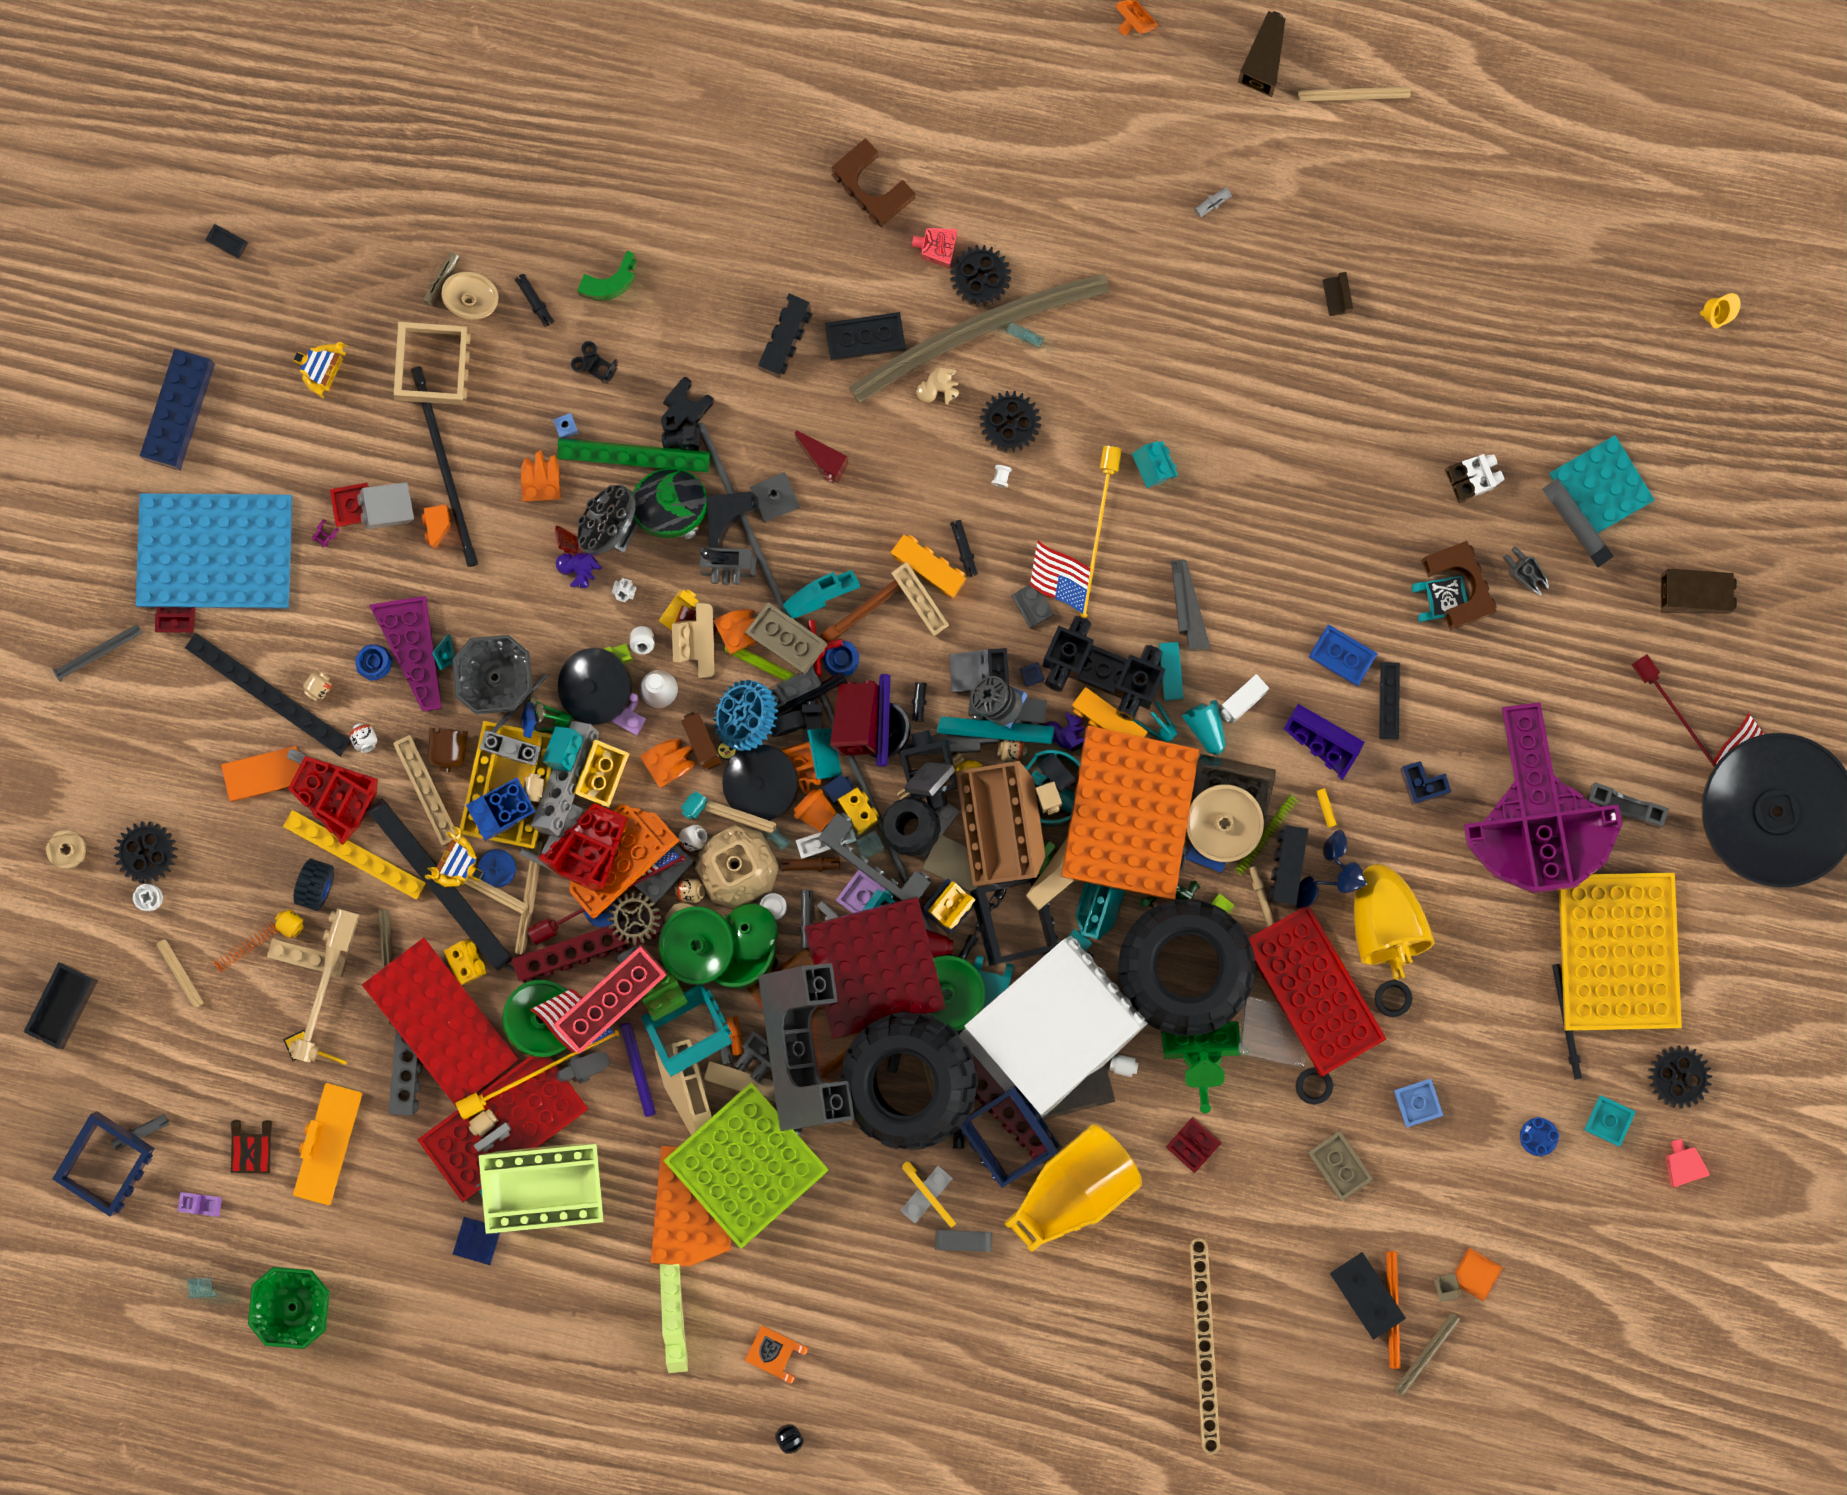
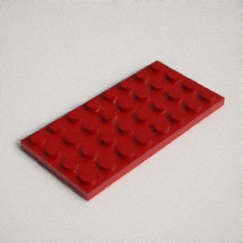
M1310 906L1297 910L1248 938L1254 951L1255 965L1320 1077L1386 1040L1385 1035Z
M424 937L362 984V987L456 1108V1102L478 1092L518 1061L512 1050Z
M529 1056L478 1095L482 1094L485 1097L553 1063L554 1060L551 1057L537 1058ZM557 1065L486 1100L485 1111L490 1109L499 1121L495 1123V1127L482 1137L479 1135L475 1136L469 1129L471 1126L469 1122L481 1112L463 1120L459 1111L456 1110L417 1139L462 1203L482 1188L480 1184L479 1155L506 1150L537 1148L589 1110L569 1081L562 1083L557 1081L556 1074L560 1071ZM504 1123L510 1125L512 1130L509 1131L510 1136L506 1139L495 1141L493 1143L494 1147L486 1153L476 1150L474 1147L476 1143Z

